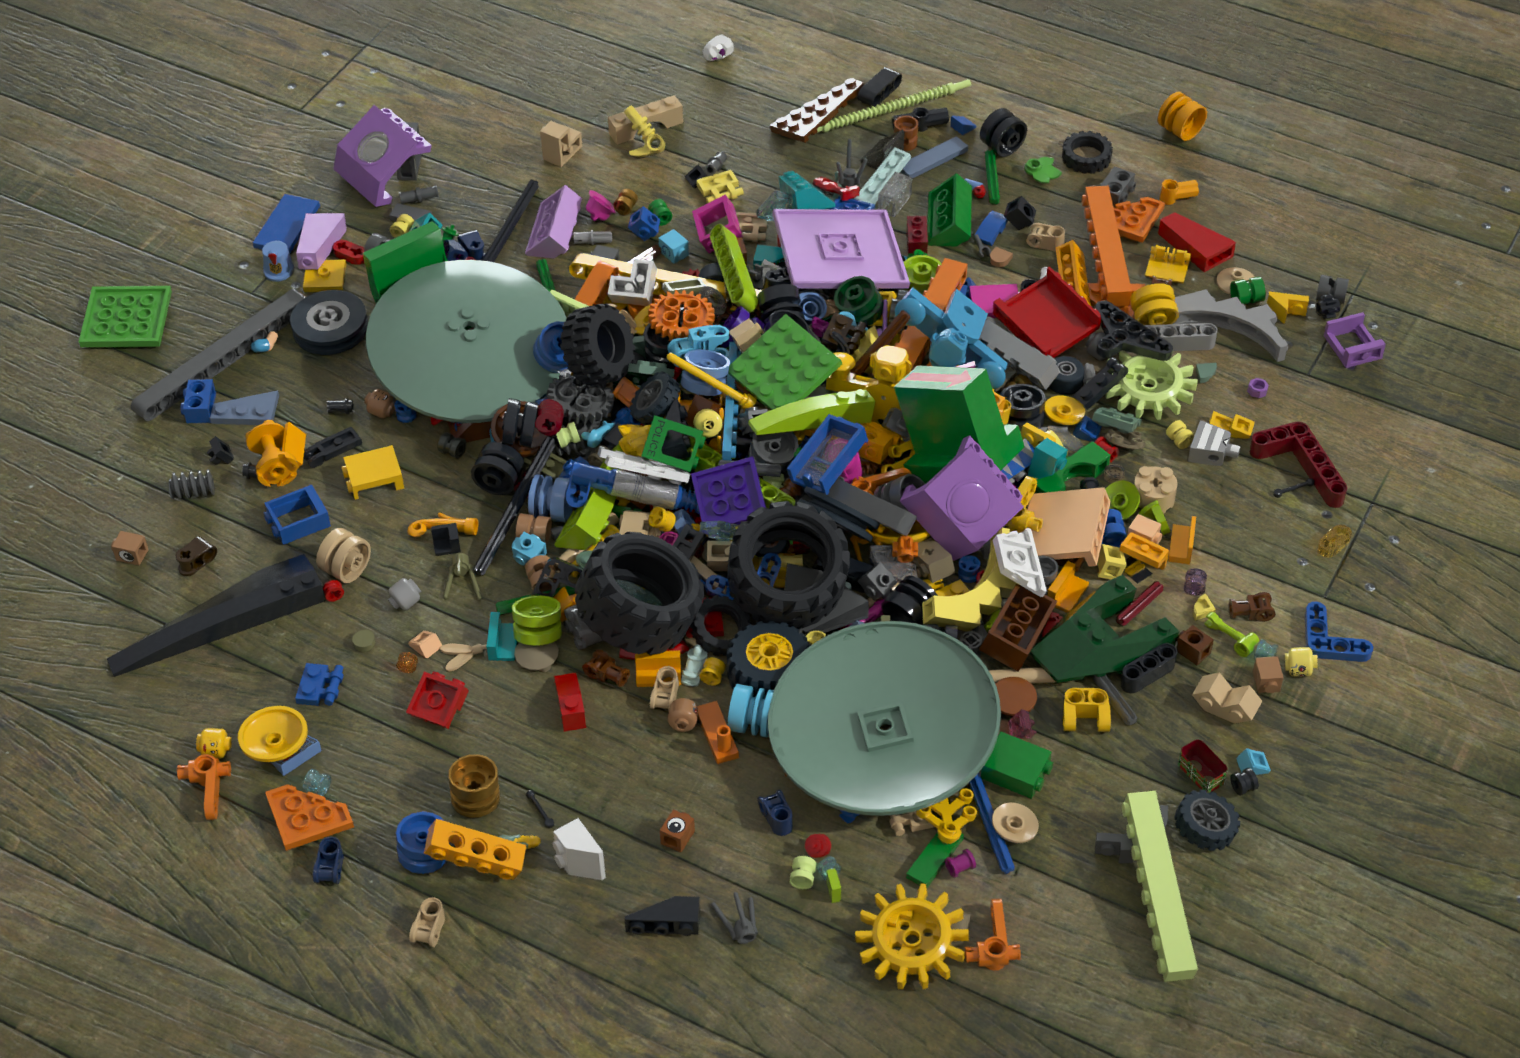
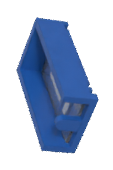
M828 414L787 467L791 482L805 488L806 486L828 495L829 489L863 444L868 442L865 428L859 423H852L842 417Z

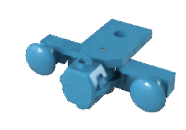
M913 287L897 303L895 315L897 316L902 310L906 311L910 315V320L905 325L915 326L930 338L932 343L929 359L932 366L956 367L957 365L974 361L975 367L978 366L977 368H985L987 370L992 389H997L1003 385L1008 363L979 340L988 313L958 289L951 294L945 313Z

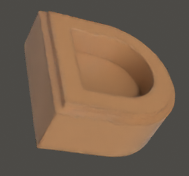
M995 247L990 254V263L996 267H1004L1013 258V253Z

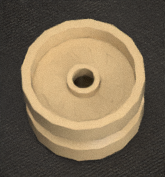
M336 528L325 537L319 547L316 559L317 567L321 571L333 575L343 583H351L366 568L370 559L371 547L365 539L354 536L344 528Z

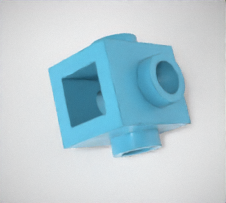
M523 532L520 537H516L511 546L513 558L521 565H525L535 556L547 554L546 543L542 542L538 536L530 535L526 532Z

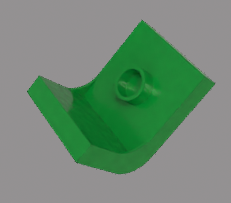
M433 221L363 253L370 290L376 304L382 295L403 277L421 268L447 261L441 229ZM467 326V327H465L464 329H465V330H468V329H470V328H472V327H471V326Z

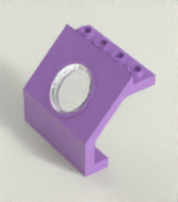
M373 105L338 143L334 170L375 207L391 204L392 196L385 191L387 181L410 156L430 152L432 145L390 109L383 108L380 110Z

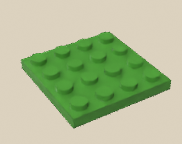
M171 286L92 287L79 338L80 347L160 346L172 293Z
M785 314L729 365L728 374L768 409L773 410L805 399L842 365V361Z

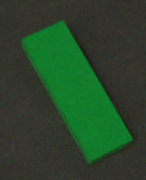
M937 832L908 870L906 878L918 885H921V883L926 884V888H928L945 865V858L951 857L964 839V834L961 833L960 838L954 843L947 844L939 839Z

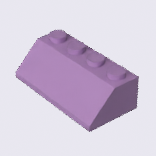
M566 185L541 202L525 251L527 256L556 258L558 255L566 253L569 249V240L573 235L572 230L577 222L576 217L581 209L582 198Z

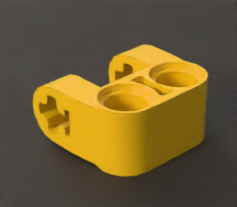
M1099 688L1068 689L1065 692L1063 705V731H1075L1076 718H1097L1098 732H1110L1111 714L1108 694Z

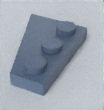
M277 390L214 403L210 416L211 424L260 425L266 420H274L279 392Z

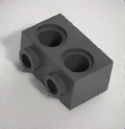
M1115 166L1100 185L1109 186L1113 207L1117 203L1126 202L1129 193H1133L1136 187V182H1134L1135 173Z

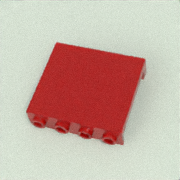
M1050 266L1047 267V275L1007 301L1004 302L1000 298L993 301V315L1018 339L1036 348L1042 354L1050 355L1053 358L1100 329L1101 315L1099 311L1093 309L1087 300L1080 296L1073 286L1067 284L1061 275Z

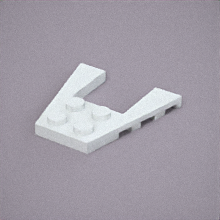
M599 446L598 455L599 457L606 458L605 464L609 467L647 474L648 477L661 480V477L666 478L669 482L681 485L682 482L688 483L690 474L685 470L660 462L650 461L639 456L627 455L617 450L604 449L605 447Z

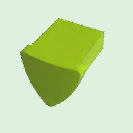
M1157 500L1145 506L1138 513L1160 523V530L1163 535L1171 532Z

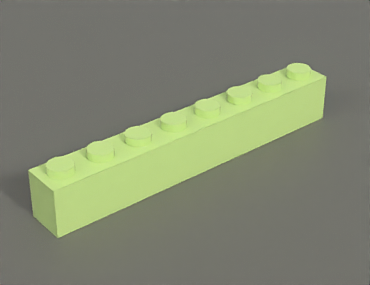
M1156 791L1128 793L1125 802L1122 803V814L1124 817H1127L1128 821L1126 827L1127 836L1129 839L1132 838V858L1134 861L1137 860L1138 864L1136 871L1137 880L1143 886L1142 902L1148 908L1147 924L1153 930L1152 946L1158 952V972L1163 974L1164 982L1193 979L1198 968Z

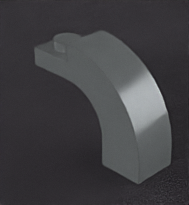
M1159 805L1166 831L1168 806ZM1096 834L1095 854H1102L1104 856L1119 855V863L1137 862V860L1134 861L1132 858V838L1129 839L1127 834Z

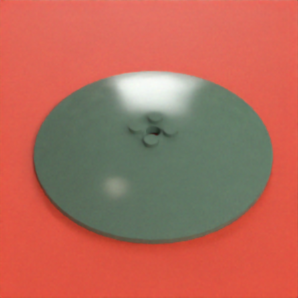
M446 261L408 274L382 295L375 305L367 325L366 349L370 365L377 379L393 397L409 408L445 421L461 423L492 421L495 413L502 406L508 404L509 398L536 402L547 395L549 384L553 383V379H559L560 373L549 372L537 363L533 355V346L541 331L548 324L556 321L565 322L566 315L559 302L542 284L521 271L488 261ZM467 326H471V327H473L474 329H473V330H465L464 328L467 327Z
M900 621L870 622L834 632L812 644L794 659L779 679L773 691L768 712V731L771 746L779 765L792 782L812 798L833 808L850 813L877 816L897 815L927 808L943 801L966 786L979 773L992 754L997 742L1001 721L1000 699L993 677L985 664L971 649L956 638L942 631L916 623ZM888 724L891 726V728L888 730H881L880 726Z

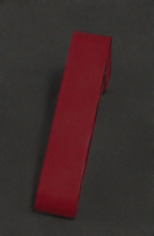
M1297 421L1258 431L1252 435L1249 453L1253 458L1264 459L1292 451L1308 477L1314 480V486L1325 503L1332 508H1339L1344 504L1347 484L1307 424Z

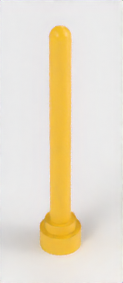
M673 353L667 355L668 361L738 401L743 410L754 407L757 398L753 395L739 393Z

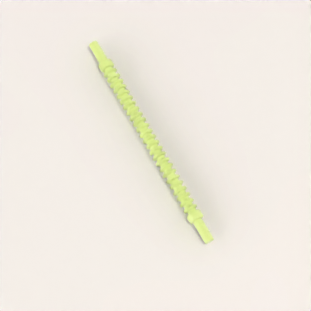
M968 79L955 84L948 83L945 86L942 85L941 88L939 86L936 89L932 88V91L928 89L927 92H919L918 95L914 93L913 96H905L904 99L891 100L890 103L886 102L885 105L881 103L880 106L876 105V108L872 106L871 109L858 110L857 113L853 112L852 115L848 113L847 116H839L838 119L833 118V121L830 120L825 126L818 127L817 131L825 133L830 129L834 130V127L838 129L839 126L843 127L844 124L848 126L849 123L853 124V122L857 123L858 120L871 119L872 116L876 117L877 114L881 116L882 113H890L891 110H900V108L904 109L905 106L909 107L910 105L919 104V102L923 103L924 100L926 102L929 99L933 100V97L937 99L938 96L951 95L957 90L970 87L971 82Z

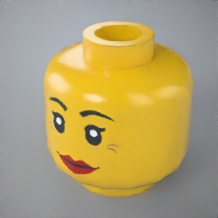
M205 728L201 734L197 735L196 750L201 755L209 754L214 758H223L226 752L231 750L232 738L227 736V732L224 729Z

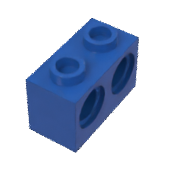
M213 379L188 380L187 388L183 390L184 403H181V415L185 416L186 423H211L210 416L216 397Z

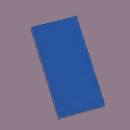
M284 194L253 241V247L262 250L264 245L271 241H282L287 245L289 253H291L301 236L306 214H315L320 207V202Z

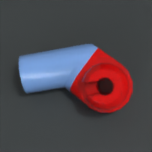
M965 179L972 185L975 197L982 198L985 196L986 190L983 183Z

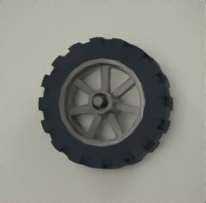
M663 371L648 377L647 381L640 385L641 388L637 389L635 397L631 400V416L645 426L652 424L654 415L661 418L667 416L674 399L679 397L680 384Z
M1195 790L1190 792L1189 795L1186 794L1176 809L1174 820H1177L1175 823L1176 828L1180 829V834L1183 838L1186 837L1189 843L1198 845L1200 849L1208 848V851H1215V849L1222 850L1225 846L1228 847L1235 838L1241 824L1238 821L1239 814L1234 811L1235 807L1231 803L1226 802L1227 799L1223 796L1219 797L1217 793H1208L1206 790H1200L1199 792Z

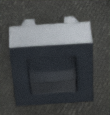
M216 436L209 441L212 448L207 451V455L212 457L210 459L211 463L217 465L223 460L229 464L234 460L228 444Z

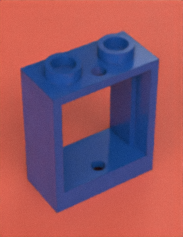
M313 485L264 503L266 512H263L267 524H272L271 529L274 537H279L283 545L331 526L328 512ZM308 505L314 513L313 516L282 527L277 517Z

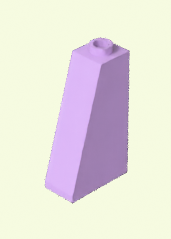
M344 213L306 214L296 252L299 269H319L333 250V244L340 240L347 230Z

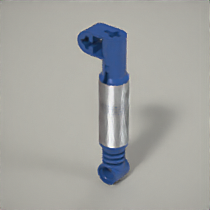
M573 462L566 490L567 503L572 507H581L586 503L591 487L604 490L607 494L615 495V497L631 499L676 511L684 507L683 510L687 511L688 508L689 512L694 510V513L700 515L695 491L691 493V490L686 492L682 485L645 477V475H635V473L613 468L612 470ZM575 484L583 485L580 486V494L578 495V497H574V494L576 493Z

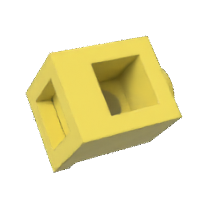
M1102 544L1097 562L1099 568L1098 577L1112 580L1121 576L1126 567L1124 553L1120 551L1119 547Z

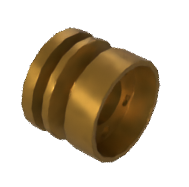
M476 754L461 757L451 765L449 769L451 804L455 811L463 816L473 818L488 815L495 810L500 802L498 769L495 763L486 756Z

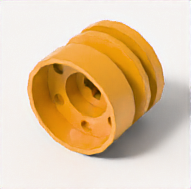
M1179 91L1173 93L1165 100L1158 113L1157 121L1160 126L1173 132L1174 135L1182 140L1188 141L1194 138L1204 126L1207 119V109Z

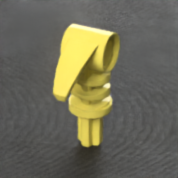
M633 106L627 107L624 114L632 122L633 126L631 128L633 131L638 130L637 134L639 136L642 135L641 139L645 143L642 148L629 151L630 155L646 157L663 152L665 141L660 135L655 134L656 130L654 128L651 129L652 125L650 123L647 124L648 118L646 116L641 117ZM656 139L660 140V146L652 148V142Z

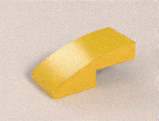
M1213 411L1209 420V424L1230 431L1232 438L1241 439L1250 438L1255 423L1238 414H1235L1232 419Z

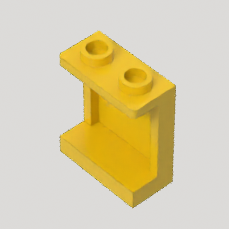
M393 445L343 457L345 466H341L344 479H349L346 481L348 493L353 492L355 500L359 499L358 491L393 482L396 490L404 489L402 473Z

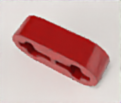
M338 240L333 244L334 255L337 258L346 260L354 265L365 263L363 257L365 248L347 240Z

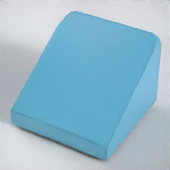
M1246 748L1237 757L1241 773L1248 767L1256 775L1266 774L1271 771L1263 752Z

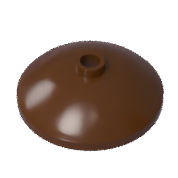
M520 401V413L522 414L524 413L526 401ZM508 404L502 406L492 419L491 434L495 442L502 443V424L504 412L507 411ZM535 427L531 448L520 446V433L516 434L515 443L508 446L514 448L522 457L533 456L537 454L547 436L540 433Z

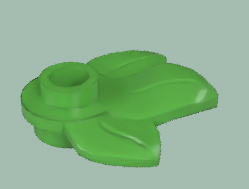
M1050 157L1029 159L1024 167L1025 172L1032 175L1033 179L1040 183H1049L1050 179H1056L1062 174L1059 169L1052 166L1054 158Z

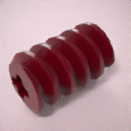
M549 398L539 404L535 427L540 433L552 436L560 431L564 416L562 405Z

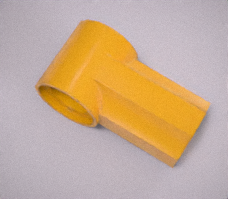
M1172 179L1164 180L1159 200L1165 202L1166 205H1172L1176 202V199L1198 196V183L1196 180L1177 182Z

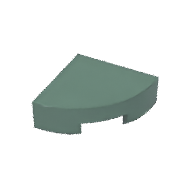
M1217 363L1196 364L1199 383L1207 382L1209 378L1215 375Z

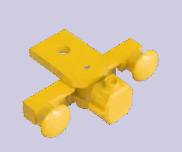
M886 345L871 354L870 366L873 368V375L876 379L850 373V369L856 365L855 359L847 353H833L841 359L842 365L826 379L827 390L836 392H851L859 389L867 390L875 400L872 421L880 424L878 419H885L890 408L901 410L894 386L911 372L912 363L908 360L909 355L906 349Z

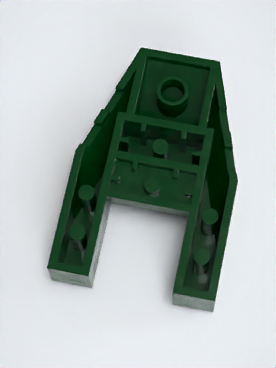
M1124 575L1105 582L1070 610L1031 649L1029 654L1056 683L1084 679V676L1088 675L1101 677L1109 672L1122 674L1123 668L1127 664L1163 643L1175 646L1180 631L1164 617L1120 637L1103 619L1121 612L1134 599L1137 588Z

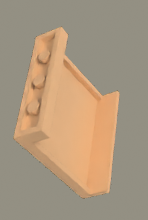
M1105 487L1036 493L1033 495L1026 509L1034 512V517L1043 519L1039 532L1031 530L1038 556H1049L1054 560L1085 557L1088 566H1097L1110 507V499Z

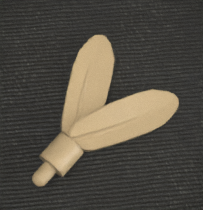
M454 643L442 645L440 647L441 652L457 655L448 662L446 671L457 670L475 654L482 653L484 649H487V644L482 646L481 644L470 646Z

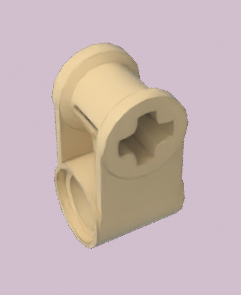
M1034 223L1030 229L1031 234L1026 239L1027 244L1032 248L1056 252V247L1064 244L1065 230L1061 226Z
M665 666L658 671L654 689L651 693L650 709L657 707L669 710L671 703L676 700L679 680L677 672L673 667ZM665 678H673L670 682H663Z
M431 897L422 902L416 920L413 922L410 930V942L420 941L428 943L431 947L436 946L440 931L445 922L443 906L439 899Z

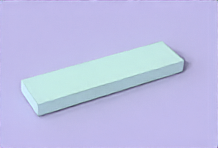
M894 147L859 191V196L854 199L875 204L911 159V155Z

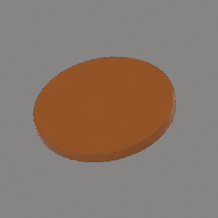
M1006 677L995 684L1000 699L1001 713L1009 716H1021L1034 708L1037 701V692L1029 681L1020 677Z

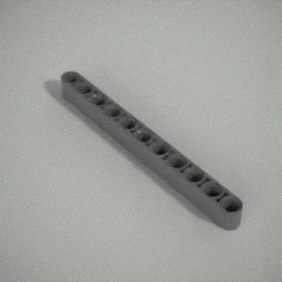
M297 289L288 291L138 395L131 403V410L146 421L153 420L184 398L183 390L187 388L188 380L213 378L250 352L253 342L258 339H265L269 332L277 333L290 324V316L294 307L307 296Z

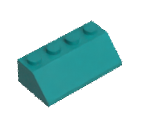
M794 171L784 172V175L778 176L781 199L792 209H828L835 207V203Z

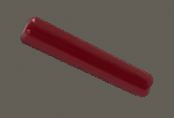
M1154 581L1116 616V622L1121 626L1128 624L1163 592V584Z

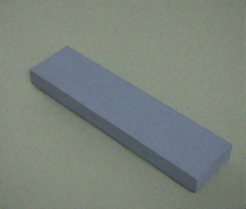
M956 136L910 159L900 173L911 180L967 152L968 145Z

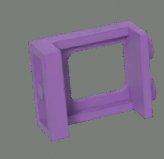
M1363 312L1333 319L1326 323L1324 337L1345 368L1379 360L1383 357L1386 344L1382 339L1376 341L1373 339L1363 325L1365 317ZM1349 332L1356 333L1363 344L1345 348V350L1335 337Z

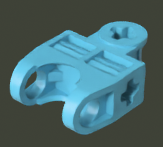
M721 325L688 329V337L672 340L668 344L667 349L669 353H673L685 360L687 352L696 349L715 351L729 358L728 350L717 348L718 345L723 344V342L729 339V330ZM719 332L724 333V335H715V334H716V333H719Z

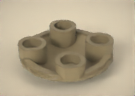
M1110 427L1108 433L1105 434V438L1109 442L1125 449H1142L1146 444L1141 439L1142 434L1137 431L1123 433L1118 431L1116 427Z
M519 642L515 648L514 656L519 668L547 672L558 658L559 649L555 642L534 646Z

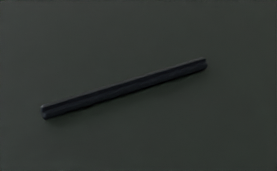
M529 180L482 261L495 262L539 187L537 180Z
M547 436L544 439L474 565L473 571L475 574L483 576L529 494L532 479L535 475L540 474L556 445L554 438Z

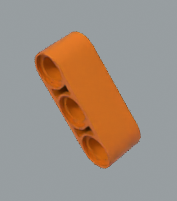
M599 260L575 300L588 306L602 304L608 295L611 275L618 276L619 268Z

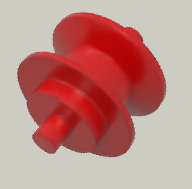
M812 834L805 841V850L813 858L825 857L831 850V841L824 834Z

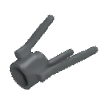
M850 138L847 145L846 169L842 172L840 162H836L839 184L843 187L859 184L860 177L867 163V158H865L857 174L851 168L852 140Z
M733 893L740 917L735 922L734 929L716 903L712 902L711 906L730 932L733 941L737 940L740 944H746L755 940L758 931L752 897L749 898V921L745 918L738 893Z

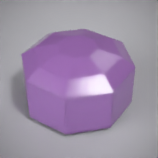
M1255 378L1250 380L1247 391L1252 397L1261 398L1266 396L1269 385L1264 379Z

